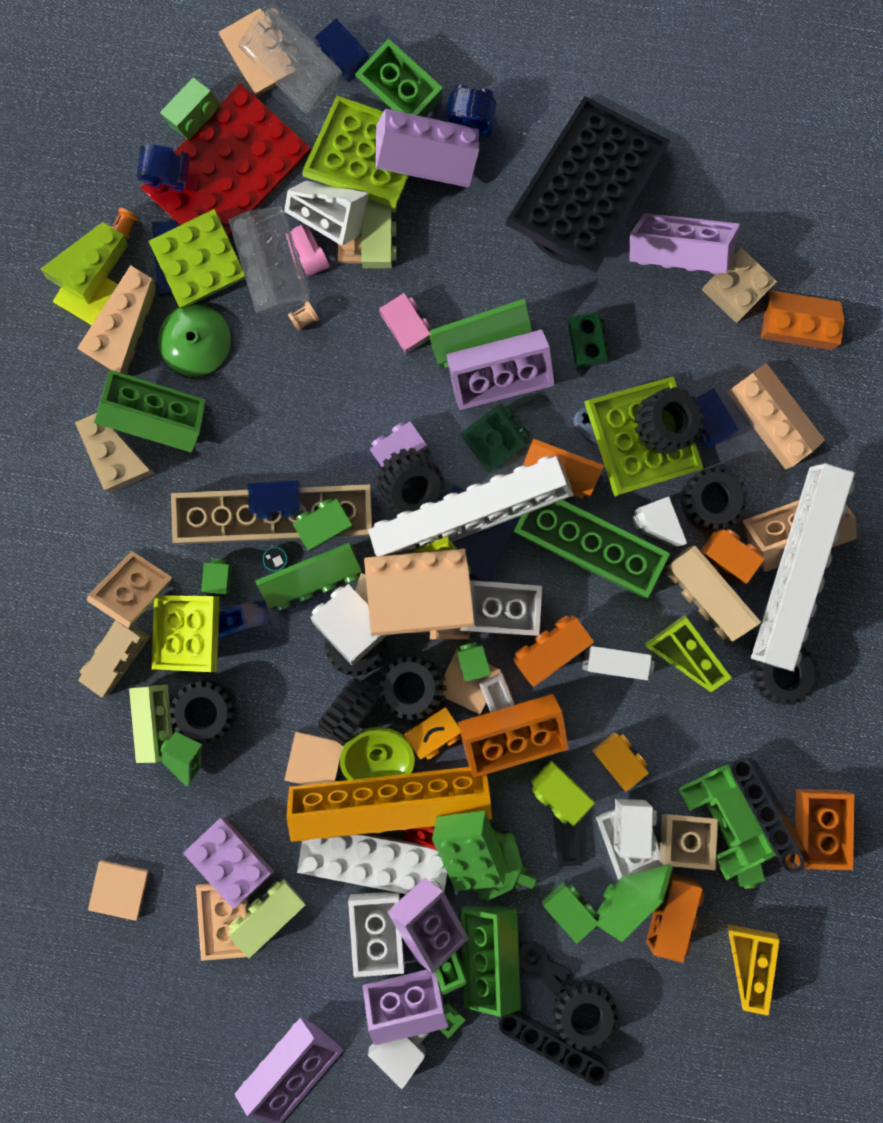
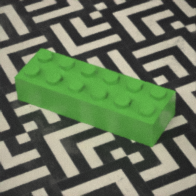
M564 500L522 515L513 531V534L642 598L649 597L670 555L669 552Z

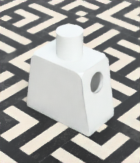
M429 1032L379 1045H374L373 1043L369 1047L368 1056L403 1089L426 1055V1048L421 1042L429 1035Z

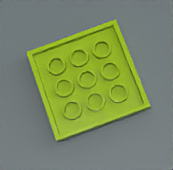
M336 96L304 166L303 176L332 187L369 193V200L396 209L410 175L376 169V125L383 111Z
M674 376L584 402L614 496L704 469L695 443L674 453L663 454L661 452L658 454L654 452V448L650 450L646 448L647 443L645 441L641 443L639 440L641 435L635 431L638 423H634V417L638 416L636 410L641 406L640 403L664 388L670 387L672 389L677 387ZM663 410L662 420L668 430L675 433L676 423L674 417L668 411Z

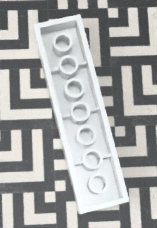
M546 456L539 459L535 465L530 467L523 465L514 469L512 474L494 476L490 479L489 483L471 485L467 488L466 492L460 494L451 493L443 498L444 500L440 502H428L421 505V509L417 511L402 512L394 520L379 521L374 524L375 527L368 529L376 557L407 554L447 536L454 542L574 496L565 468L556 456L553 458L552 456Z
M828 464L809 468L751 659L791 671L799 665L802 655L799 651L802 642L806 641L809 634L807 625L817 608L815 599L817 593H820L824 586V578L822 576L825 568H828L831 563V547L839 537L840 530L837 529L839 521L844 518L847 511V505L845 504L847 495L851 494L855 485V481L852 480L854 472Z

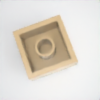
M740 248L735 253L727 273L715 274L703 287L702 291L737 323L777 281L746 251Z
M662 814L659 865L669 864L674 867L715 870L718 819Z

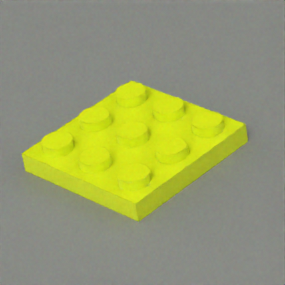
M158 596L154 600L152 669L217 672L219 597Z

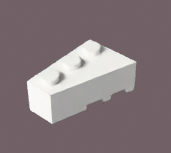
M304 181L288 190L284 212L343 246L360 236L369 193Z

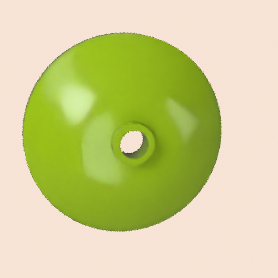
M368 728L355 733L343 745L340 753V767L348 780L411 774L415 763L414 751L410 742L400 733L387 728Z

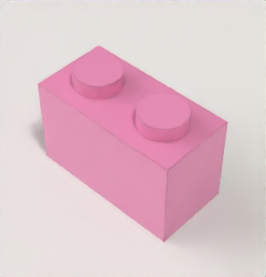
M403 293L379 308V311L405 354H408L430 340L429 331L432 328L425 318L420 319L416 312L419 308L413 298L410 297L408 299Z

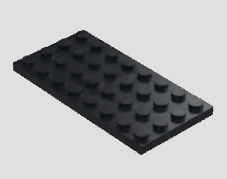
M584 96L508 216L505 225L597 273L670 140Z

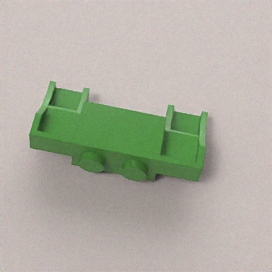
M728 764L679 788L690 811L706 804L713 818L718 819L717 826L730 848L716 856V861L726 880L777 856L735 781Z

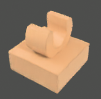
M356 237L343 246L338 244L339 264L362 263V237Z

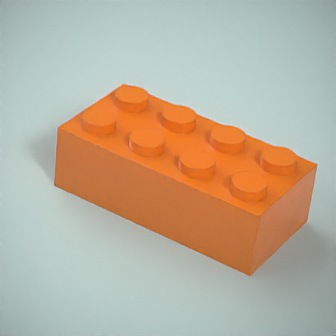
M553 694L458 722L466 759L473 778L569 749L562 711Z

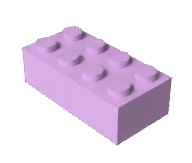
M542 330L446 354L453 391L459 410L555 386L550 348Z

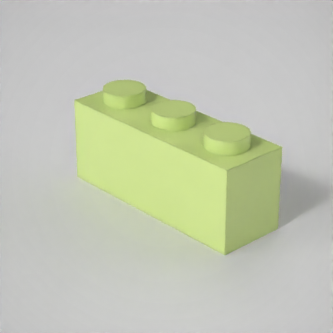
M367 199L362 222L361 262L363 268H392V261H396V246H392V237L397 236V224L392 222V213H397V207L395 209Z
M168 685L129 688L136 763L161 762L162 752L160 750L162 744L173 735Z
M285 879L280 883L278 881L274 882L267 889L268 894L262 900L256 899L248 907L249 912L243 918L238 916L229 925L231 928L228 931L229 938L248 958L258 951L305 906L304 900Z

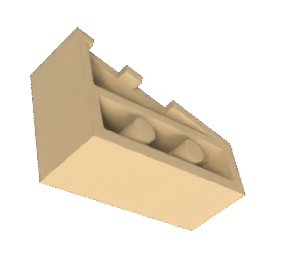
M96 413L75 422L105 491L112 493L156 474L117 430L94 423Z

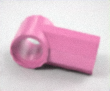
M300 225L289 233L298 251L299 260L307 277L330 267L322 248L318 247L308 225Z

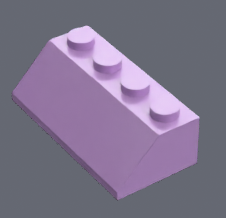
M385 108L376 125V169L464 187L470 186L479 152V129Z
M644 213L630 234V261L638 262L641 265H661L664 268L680 267L688 271L703 270L709 271L712 274L727 273L733 261L740 224Z
M300 1018L292 1025L281 1041L275 1045L269 1055L258 1065L250 1077L243 1082L235 1096L247 1117L267 1123H282L344 1050L316 1024Z

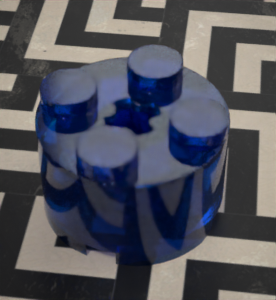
M456 85L454 91L449 94L445 122L479 129V140H481V135L487 134V137L492 134L497 107L496 100L493 98V92L489 89L477 90L468 88L465 85Z
M146 144V147L140 145L136 177H138V181L144 182L145 186L160 188V184L169 186V190L183 192L187 184L190 155L181 151L180 155H176L173 152L174 149L170 147Z

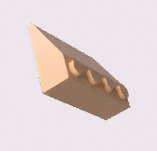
M465 549L364 558L371 636L474 627Z

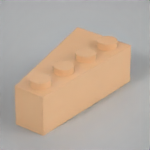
M130 265L78 346V349L108 369L128 375V368L131 360H133L139 336L141 337L145 317L149 313L158 286L152 278Z

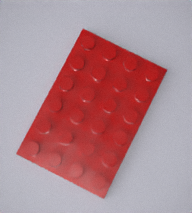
M241 83L220 103L221 107L189 141L185 140L140 187L179 225L215 209L228 237H230L311 152V148Z

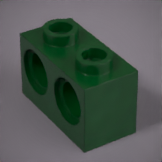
M599 312L569 317L567 324L575 368L581 369L604 365L607 357H610L608 342L604 343L603 333L606 332L604 319L599 317ZM585 323L590 324L593 327V332L590 334L584 333L581 325ZM588 347L595 348L598 356L595 358L587 356L585 349Z

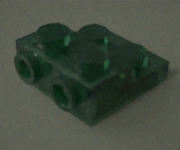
M496 405L460 433L487 473L492 472L531 443L528 440L530 433L523 425L518 426L514 420L516 414L509 405Z

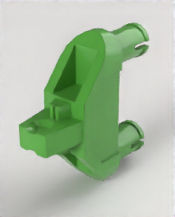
M493 829L507 862L504 886L470 889L478 893V896L485 901L512 890L513 887L519 888L520 884L533 889L536 882V877L526 873L527 867L522 865L514 834L510 832L503 834Z

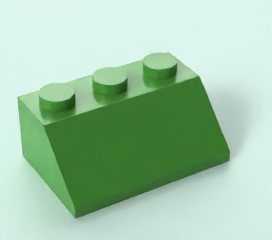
M389 38L355 74L361 82L395 111L426 117L443 99V87Z

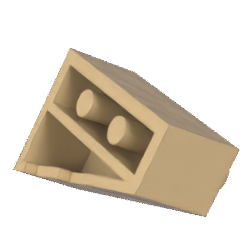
M115 620L103 641L95 649L92 659L80 670L82 675L78 681L101 698L109 696L151 636L134 624L127 628Z

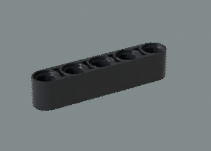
M751 758L736 759L731 766L732 775L781 865L790 873L804 870L809 864V856L759 765ZM743 762L747 763L750 767V772L747 776L743 775L740 771V766ZM755 785L762 788V796L760 798H756L753 795L752 789ZM767 807H770L775 812L773 821L765 817ZM779 830L787 834L788 841L786 844L778 840L777 833ZM792 853L800 857L801 864L799 867L791 864L790 856Z
M516 1011L502 1017L498 1016L499 1029L508 1038L594 1086H601L608 1081L609 1071L604 1059L592 1051H587L583 1046L582 1050H578L574 1043L572 1046L568 1045L566 1039H562L558 1032L521 1011ZM507 1017H512L516 1020L511 1026L505 1025L503 1021ZM530 1029L537 1031L536 1036L533 1038L525 1036V1033ZM550 1042H557L559 1044L555 1050L546 1048ZM573 1054H578L581 1056L580 1059L576 1062H570L568 1060L569 1057ZM596 1066L602 1068V1071L598 1074L590 1073L591 1069Z

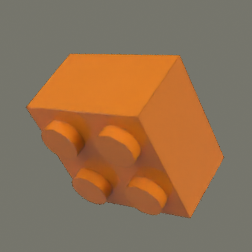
M730 529L713 532L700 552L719 573L733 583H748L764 560L759 555L760 550L751 544L746 546L740 542V536Z

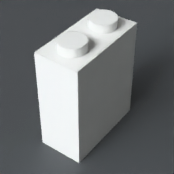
M348 584L344 588L342 586L337 588L331 595L332 599L325 605L324 603L319 604L312 611L313 615L310 618L312 623L353 666L387 635L371 636L369 607Z
M589 646L585 649L582 669L589 672L648 680V676L652 675L654 671V661L651 660V655Z

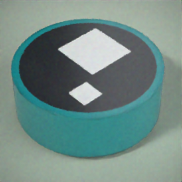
M271 547L263 555V564L270 571L277 572L283 570L288 563L286 552L279 547Z

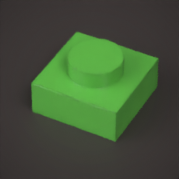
M447 1000L444 1006L449 1028L441 1029L440 1031L449 1038L466 1019Z

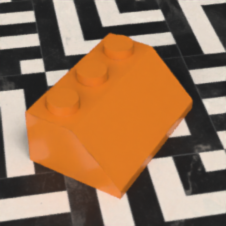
M769 290L761 339L833 350L841 345L845 320L841 302Z
M536 439L532 440L523 465L530 467L537 464V461L543 457L552 456L553 458L556 456L565 468L574 493L573 497L583 500L584 496L587 498L591 496L604 465Z
M573 615L561 618L556 623L557 627L550 632L544 631L536 637V643L530 647L526 645L515 653L517 657L513 659L514 663L533 687L594 643L582 624Z

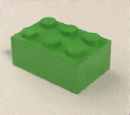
M479 811L437 816L432 840L455 890L504 886L507 862L486 812Z

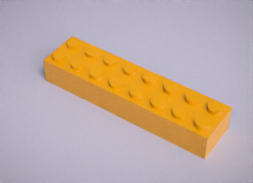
M470 767L291 786L288 792L286 818L291 842L432 827L435 826L437 816L485 811L488 819L491 820L492 812L487 774L473 778Z

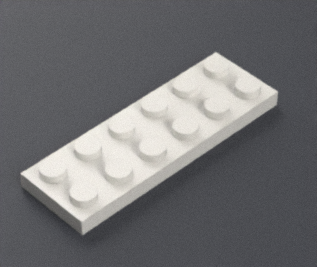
M371 834L302 841L297 873L403 894L411 891L424 878L444 892L448 874L438 851L417 843Z

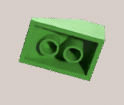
M667 864L622 877L614 885L610 884L603 895L606 899L598 910L600 917L597 926L623 942L663 902L673 867Z

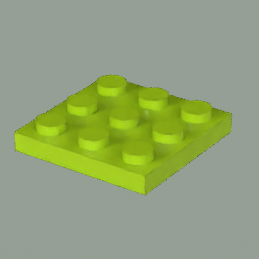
M215 209L149 241L181 309L247 278Z

